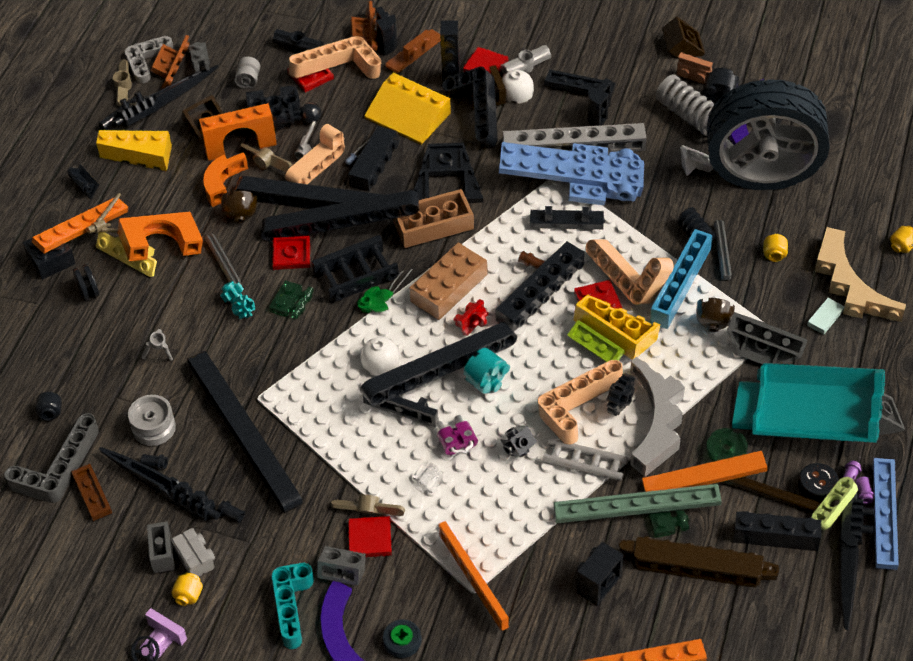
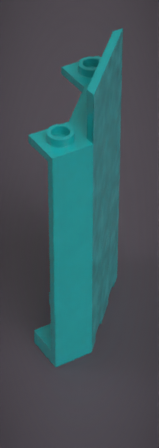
M764 363L761 369L757 371V380L760 382H739L732 428L751 429L753 435L876 443L879 438V420H881L882 396H884L885 369Z

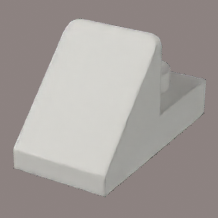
M684 145L680 147L682 166L686 176L695 168L710 172L713 169L709 155Z

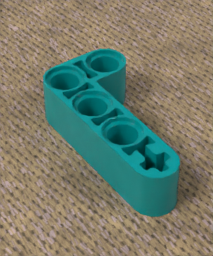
M307 563L278 567L272 573L284 646L288 649H296L302 644V634L294 592L309 589L314 583L312 568ZM293 630V636L289 635V631Z

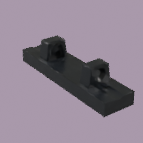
M545 206V210H530V228L603 230L604 211H589V207H582V211L552 210V206Z
M363 395V403L371 405ZM397 396L374 406L436 427V423L439 422L438 410L428 407V399L420 397L416 403Z

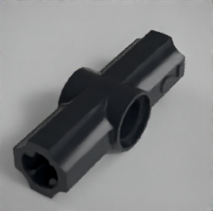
M276 29L273 36V43L291 47L294 53H301L324 46L323 41L305 37L302 31L291 33Z

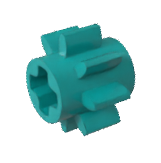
M230 281L221 288L223 292L220 296L224 302L230 301L233 304L235 303L234 298L243 296L241 292H243L244 288L239 282L234 284L233 281Z
M247 295L234 298L235 303L231 304L233 314L239 316V319L251 317V312L255 310L254 301L248 298Z

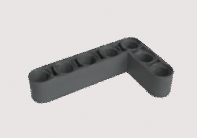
M86 413L78 418L46 474L19 466L9 467L4 475L10 490L46 502H58L73 479L71 471L80 467L99 433L94 415Z

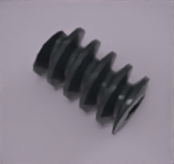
M690 207L679 216L678 225L688 237H691L696 229L711 234L712 242L716 237L715 232L712 231L707 222H704L703 217H700L695 208Z

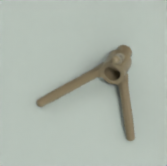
M120 193L114 197L96 222L86 227L88 234L93 232H118V229L108 228L111 224L105 223L104 218L121 196Z

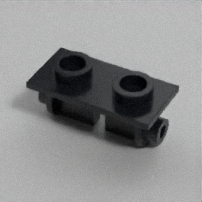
M81 164L78 168H69L67 170L68 176L92 199L100 184Z

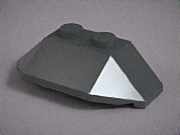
M736 312L733 313L727 328L737 355L761 364H787L802 357L808 342L807 339Z

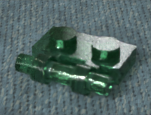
M285 280L270 304L269 311L287 317L289 312H292V318L298 319L299 315H302L305 311L307 302H310L314 289L307 287L303 291L302 285Z
M684 509L675 510L677 516L673 518L670 511L647 513L655 538L674 535L676 533L675 527L681 526L682 531L689 530V517L684 512Z

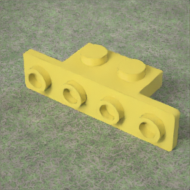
M106 232L98 233L96 248L149 277L154 276L157 263L155 259L151 258L154 255V248L149 246L147 260L129 262L119 237L115 238Z

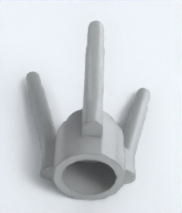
M315 121L312 122L306 136H303L299 147L294 153L298 160L312 150L307 141L316 124Z
M158 329L151 334L150 341L146 343V348L141 358L145 359L149 349L152 347L156 350L164 349L168 359L172 361L173 358L166 344L165 335L161 329Z

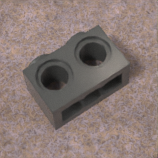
M325 546L318 559L317 578L358 586L365 571L366 554Z

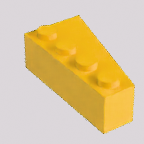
M99 130L96 142L100 158L119 162L125 160L129 161L130 164L137 165V163L145 164L148 168L155 166L163 171H167L172 147L169 131Z
M590 295L585 296L575 305L573 321L577 322V320H580L624 349L626 351L624 355L632 360L657 341L660 324L653 322V324L645 321V318L639 315L637 317L627 314L626 310L612 308L609 303Z

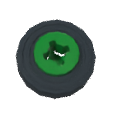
M404 619L390 623L383 634L384 648L390 655L397 658H406L415 654L420 648L422 641L421 632L417 625Z

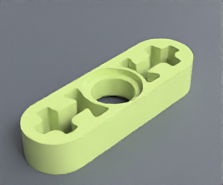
M850 477L841 478L813 513L811 518L816 520L824 519L821 520V530L831 527L857 493L858 487L853 479ZM839 500L838 505L830 507L831 502Z

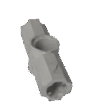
M546 45L532 51L523 50L518 54L517 58L502 64L501 71L503 75L512 70H521L529 73L533 70V66L551 58L550 50Z

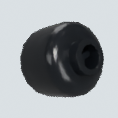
M50 391L39 394L36 398V415L45 421L58 418L61 414V397L57 393Z

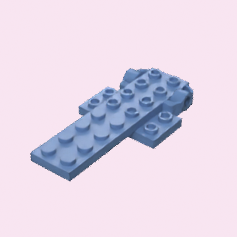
M502 142L499 173L570 182L568 201L604 206L606 198L634 202L637 196L641 197L644 181V161L640 159L639 155L633 153L628 148L617 152H610L608 155V148L576 143H573L572 151Z

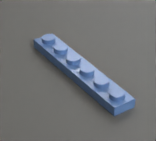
M874 458L876 568L897 570L899 564L895 460Z

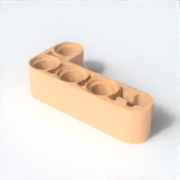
M325 124L320 130V143L287 170L285 180L309 184L343 154L345 149L343 132L329 124Z

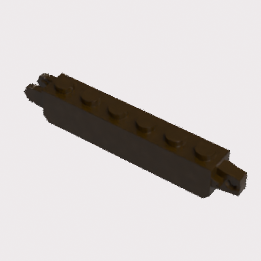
M637 537L636 541L623 539L618 544V552L623 554V559L633 561V566L637 570L754 588L760 585L761 580H777L779 565L766 562L763 555L752 552L743 553L732 549L723 550L712 546L703 547L692 543L683 544L671 540L652 539L650 537Z

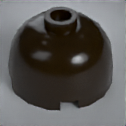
M233 191V195L227 196V193L221 196V209L228 219L233 220L235 223H243L254 215L257 207V196L253 197V193Z
M708 298V301L703 302V299L697 301L696 318L709 332H718L729 326L735 311V305L730 306L729 301L720 298Z

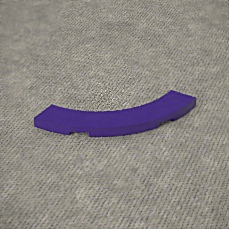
M333 581L328 588L321 612V629L326 649L333 661H364L350 646L343 629L344 610L352 593V588Z

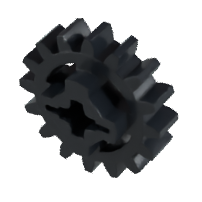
M625 373L615 383H612L606 401H608L606 411L615 416L620 415V412L627 405H630L635 392L633 387L635 385L634 376Z

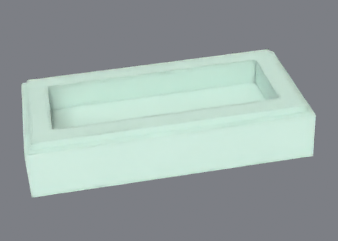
M827 298L808 321L807 326L824 335L844 311L845 306Z

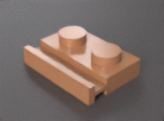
M680 53L678 56L677 75L704 84L705 75L707 72H712L711 67L713 63L684 53Z

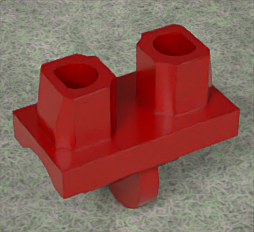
M479 299L476 303L469 302L463 315L457 314L454 317L455 325L461 328L463 335L468 336L477 326L484 327L487 324L486 317L489 314L484 308V301Z

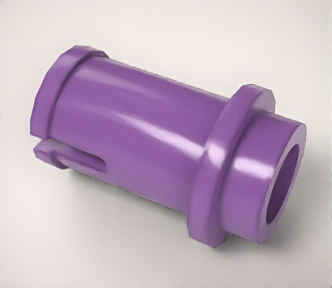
M850 461L845 465L846 471L843 477H850L855 482L857 474L861 473V465L856 461Z
M858 478L856 481L859 492L858 499H863L864 504L872 503L874 493L871 491L869 478Z

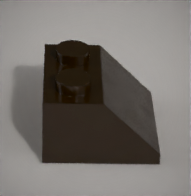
M676 16L662 28L663 39L666 41V49L669 54L676 57L680 53L693 57L705 55L698 30Z
M210 95L184 109L181 119L188 130L201 141L203 137L199 119L224 113L213 95Z

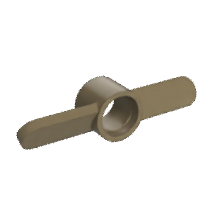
M126 59L119 63V71L113 75L115 89L117 90L116 103L118 106H121L120 100H128V90L132 87L130 74L128 73L129 62Z
M243 143L240 145L243 149L255 154L253 160L262 170L271 165L287 172L292 166L289 161L274 155L267 147H263L258 151Z
M359 494L358 502L333 500L331 502L332 508L357 510L367 514L403 516L405 513L404 507L379 503L380 497L367 494Z

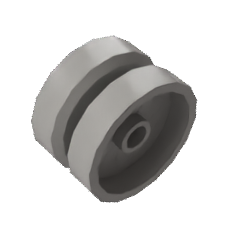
M145 395L134 401L128 410V419L133 435L141 444L157 446L165 443L173 436L176 423L171 405L164 397Z

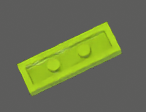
M577 320L567 334L569 338L605 362L610 360L619 361L626 352L580 320Z

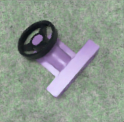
M150 608L145 615L148 624L155 630L150 636H142L134 641L131 647V656L133 661H138L135 653H140L148 661H157L173 641L181 646L185 643L187 637L184 628ZM145 638L146 641L140 646V650H135L137 643Z

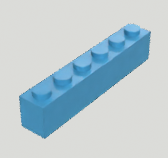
M696 229L693 231L672 273L651 308V324L656 322L660 324V327L669 328L711 250V234Z

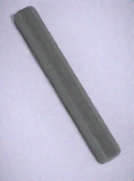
M722 220L714 221V232L716 234L721 279L730 280L732 273L725 226Z
M212 233L206 235V242L228 281H233L234 284L238 282L241 284L240 278L215 235Z

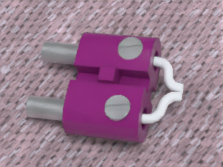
M461 415L455 416L457 422L455 428H451V426L445 427L442 421L437 422L436 426L439 430L437 436L446 454L462 453L464 455L468 453V449L478 444V439L470 423L464 421Z

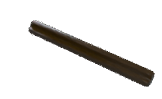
M746 477L723 481L732 486L814 513L820 505L819 502Z

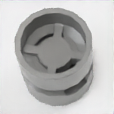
M243 57L239 60L235 83L240 88L252 89L256 86L257 76L260 71L258 60L252 57Z

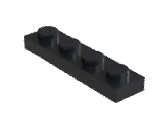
M549 69L545 79V86L588 94L590 86L596 88L604 80ZM612 82L611 98L615 90V82Z

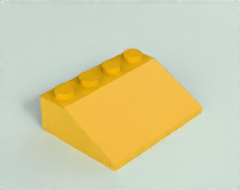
M392 73L383 82L364 117L384 128L397 131V134L422 145L451 114L450 98L396 73Z

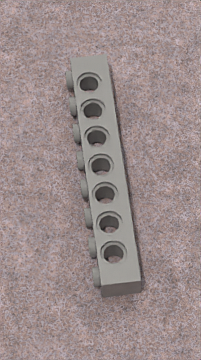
M644 123L503 131V142L572 151L573 143L608 148V153L617 152L624 148L631 149L632 151H646V132Z

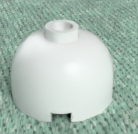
M512 70L502 77L506 88L507 102L517 101V104H521L531 99L534 88L533 80L528 73L521 70Z
M385 337L372 338L363 346L361 352L362 367L364 370L369 371L371 375L378 376L399 366V352L397 346L390 339Z

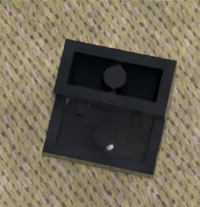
M382 6L375 8L377 40L379 48L386 56L394 52L398 46L395 14L389 16V13L385 12Z
M607 78L601 84L599 83L596 88L590 86L588 90L587 119L592 126H602L608 119V108L611 106L612 80Z

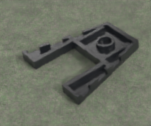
M464 143L428 144L423 165L419 172V178L414 188V191L419 194V200L429 198V176L464 175L465 197L468 203H483V195L475 178Z

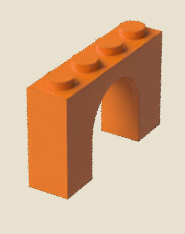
M268 103L199 119L208 161L225 155L224 138L229 132L238 128L254 130L260 149L277 145L272 113Z
M191 212L119 218L117 233L129 262L147 260L149 245L146 236L157 233L174 238L183 256L201 254L203 239Z

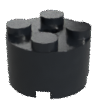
M715 68L712 72H707L702 96H705L707 101H712L715 104L725 93L739 86L740 79L738 75L736 77L732 70L726 68Z

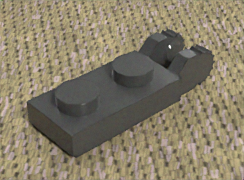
M196 42L189 45L195 72H199L200 66H204L206 71L210 70L206 42Z

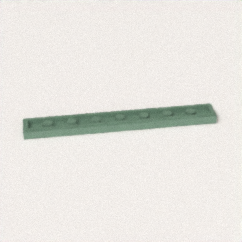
M718 484L558 501L553 502L556 523L717 506L721 505L722 501Z

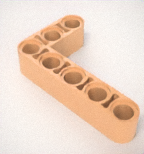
M354 36L292 55L289 60V74L293 77H302L354 61L368 78L375 79L380 76L381 59L362 37Z
M591 239L586 243L587 254L635 305L651 304L673 271L674 265L670 258H652L641 275H639L609 241L605 239Z
M610 360L539 396V416L563 443L573 444L578 440L577 421L568 411L609 391L612 383H615L623 374L622 363L618 360Z

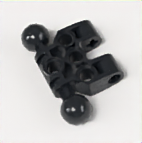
M297 85L280 87L281 94L279 96L264 97L263 90L246 92L248 108L269 104L274 130L282 129L287 123L294 125L295 120H302L307 124L320 120L321 109L317 104L308 102L300 107ZM238 128L233 131L237 134H246L251 129Z

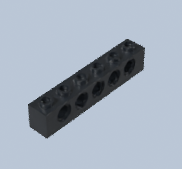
M566 241L495 309L496 322L506 323L513 331L518 327H522L525 321L530 316H533L542 304L547 303L554 292H558L561 286L566 281H569L577 270L582 269L585 264V252Z

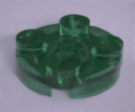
M730 428L715 430L708 439L706 446L707 454L713 461L745 455L748 448L746 438L740 432L737 434ZM724 444H727L728 447H732V448H730L729 450H726V449H724L723 447H724Z

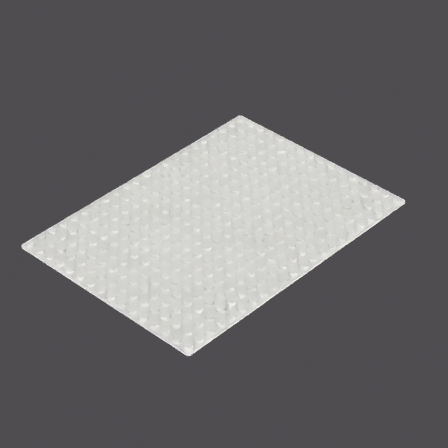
M547 180L462 244L487 260L488 275L440 320L410 302L409 287L424 274L422 273L385 302L388 305V310L382 312L371 311L258 396V402L360 494L380 497L379 503L404 507L405 513L403 516H385H390L391 522L473 594L476 593L439 536V523L447 522L487 584L557 524L553 502L585 499L609 479L542 461L543 455H551L553 446L548 445L549 438L560 439L539 416L538 398L542 394L606 363L567 336L576 323L573 321L575 305L578 301L574 294V288L610 280L622 308L627 311V314L634 317L639 315L645 318V321L650 323L651 308L657 297L651 304H633L587 254L586 243L591 239H605L609 241L639 275H641L652 258H670L674 266L678 261L604 206L568 201L570 182ZM545 206H552V210L582 211V207H589V211H604L603 230L530 228V210H545ZM568 241L585 252V264L582 269L577 270L572 278L561 286L558 292H554L550 296L547 303L542 304L537 312L525 321L522 327H518L514 331L518 337L514 345L495 353L510 365V370L501 381L502 386L497 392L491 391L483 394L465 381L464 378L466 376L463 375L465 367L398 396L416 403L420 397L428 399V407L438 410L439 421H442L445 427L451 426V428H455V424H457L455 416L461 415L464 421L470 423L478 439V444L468 449L467 454H446L437 436L439 431L437 426L433 427L363 403L360 387L365 381L376 377L362 367L361 352L367 341L376 337L390 339L397 346L400 356L399 366L499 324L496 322L495 309L537 270L530 266L525 267L523 263L518 262L522 251L528 254L531 252L535 257L546 261ZM698 274L669 328L660 327L657 341L638 356L652 370L660 373L664 379L671 375L685 387L684 399L676 404L683 412V415L748 360V358L737 355L727 331L728 327L718 332H709L707 328L698 322L696 318L697 301L703 299V302L708 301V298L724 299L730 302V306L735 305L734 312L762 321ZM479 299L483 300L484 308L489 314L486 317L487 324L484 327L477 326L468 336L463 335L461 328L455 325L454 317L457 314L463 315L469 302L476 303ZM624 354L619 360L622 363L623 374L632 375L630 373L632 359ZM635 378V385L633 386L635 392L629 406L627 405L620 412V415L615 416L606 411L608 408L606 398L609 391L568 411L577 421L578 440L574 444L627 456L629 462L632 452L642 444L654 420L652 404L641 383ZM517 425L528 426L537 441L529 449V453L523 457L508 455L504 451L500 440L506 435L505 432L508 429ZM561 449L559 457L570 460L573 451ZM581 453L578 462L590 465L593 456ZM600 458L598 467L610 470L612 461ZM620 463L618 471L626 464Z

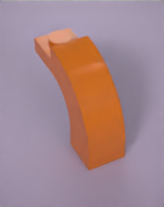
M244 153L228 159L225 155H222L207 167L203 181L207 200L212 207L221 204V196L227 193L226 187L223 184L225 180L248 169Z

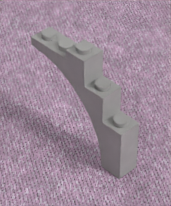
M635 357L631 360L630 373L641 383L647 392L652 404L654 420L642 444L632 452L631 466L646 477L679 450L681 438L673 430L682 423L683 412L676 404L684 399L685 387L671 375L664 379L660 373L652 370L645 361Z

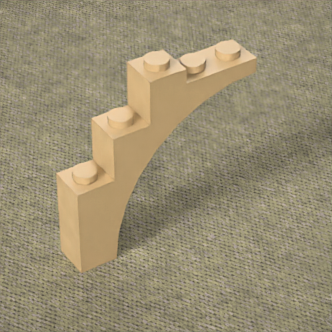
M827 227L815 272L833 276L829 293L847 297L843 314L862 318L863 313L902 322L906 304L891 300L867 286L849 265L844 248L845 231Z

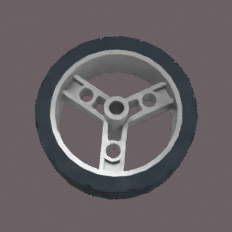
M769 79L767 81H752L740 85L736 89L734 88L725 93L713 105L708 115L707 137L710 163L722 178L736 186L740 185L743 188L752 190L787 188L796 185L798 182L801 183L814 175L828 157L830 144L826 108L822 101L818 100L816 94L800 84L796 85L794 82ZM776 118L793 121L803 127L776 124ZM750 122L753 131L734 145L727 139L737 128Z

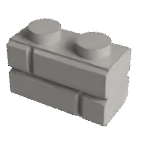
M191 528L183 532L182 535L179 534L172 538L173 549L188 573L200 577L203 573L214 569L213 560L215 556L210 548H205L206 542L201 533L196 534L195 530Z

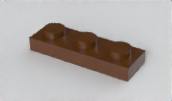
M91 464L71 471L92 520L95 521L112 514L110 505Z

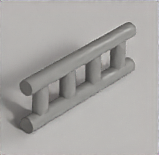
M549 438L548 445L553 446L551 455L544 454L542 461L622 481L623 473L618 472L620 463L627 465V456L574 443L565 444L561 440ZM561 449L573 451L570 460L559 457ZM581 453L593 456L590 465L578 462ZM600 458L612 461L610 470L598 467Z

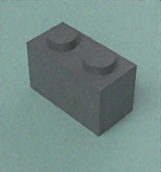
M168 521L147 525L149 556L153 572L159 573L175 570L173 545L171 542L172 535Z

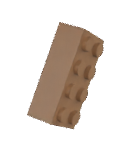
M462 189L419 200V212L417 214L394 218L393 222L404 248L473 230L474 214Z
M458 242L409 287L410 302L440 320L488 275L487 260Z

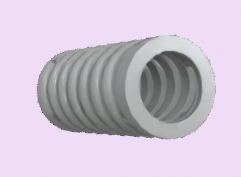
M670 75L665 78L657 89L656 100L667 106L669 110L674 111L677 116L687 121L689 125L694 126L701 134L707 136L708 115L714 103L707 101V98L701 96L698 91H694L693 87L687 86L685 81H680L678 76ZM674 83L673 88L670 90L669 94L666 95L669 87Z

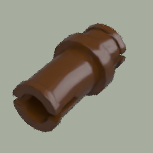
M522 251L518 258V262L523 263L525 267L530 266L534 269H538L545 262L535 257L533 253L530 252L528 254L525 251Z

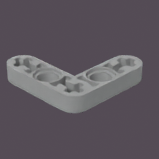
M162 36L126 48L127 61L138 83H146L151 78L144 59L158 55L163 44L173 49L170 37ZM136 63H142L139 66H134Z

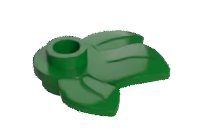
M379 286L372 287L358 300V308L364 313L386 311L389 308L385 302L394 294L388 289L380 290Z

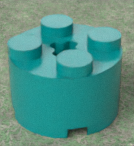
M482 348L477 351L480 353L476 357L472 356L467 362L463 371V375L466 376L464 379L483 394L491 391L497 392L502 386L501 381L510 370V365L490 349Z

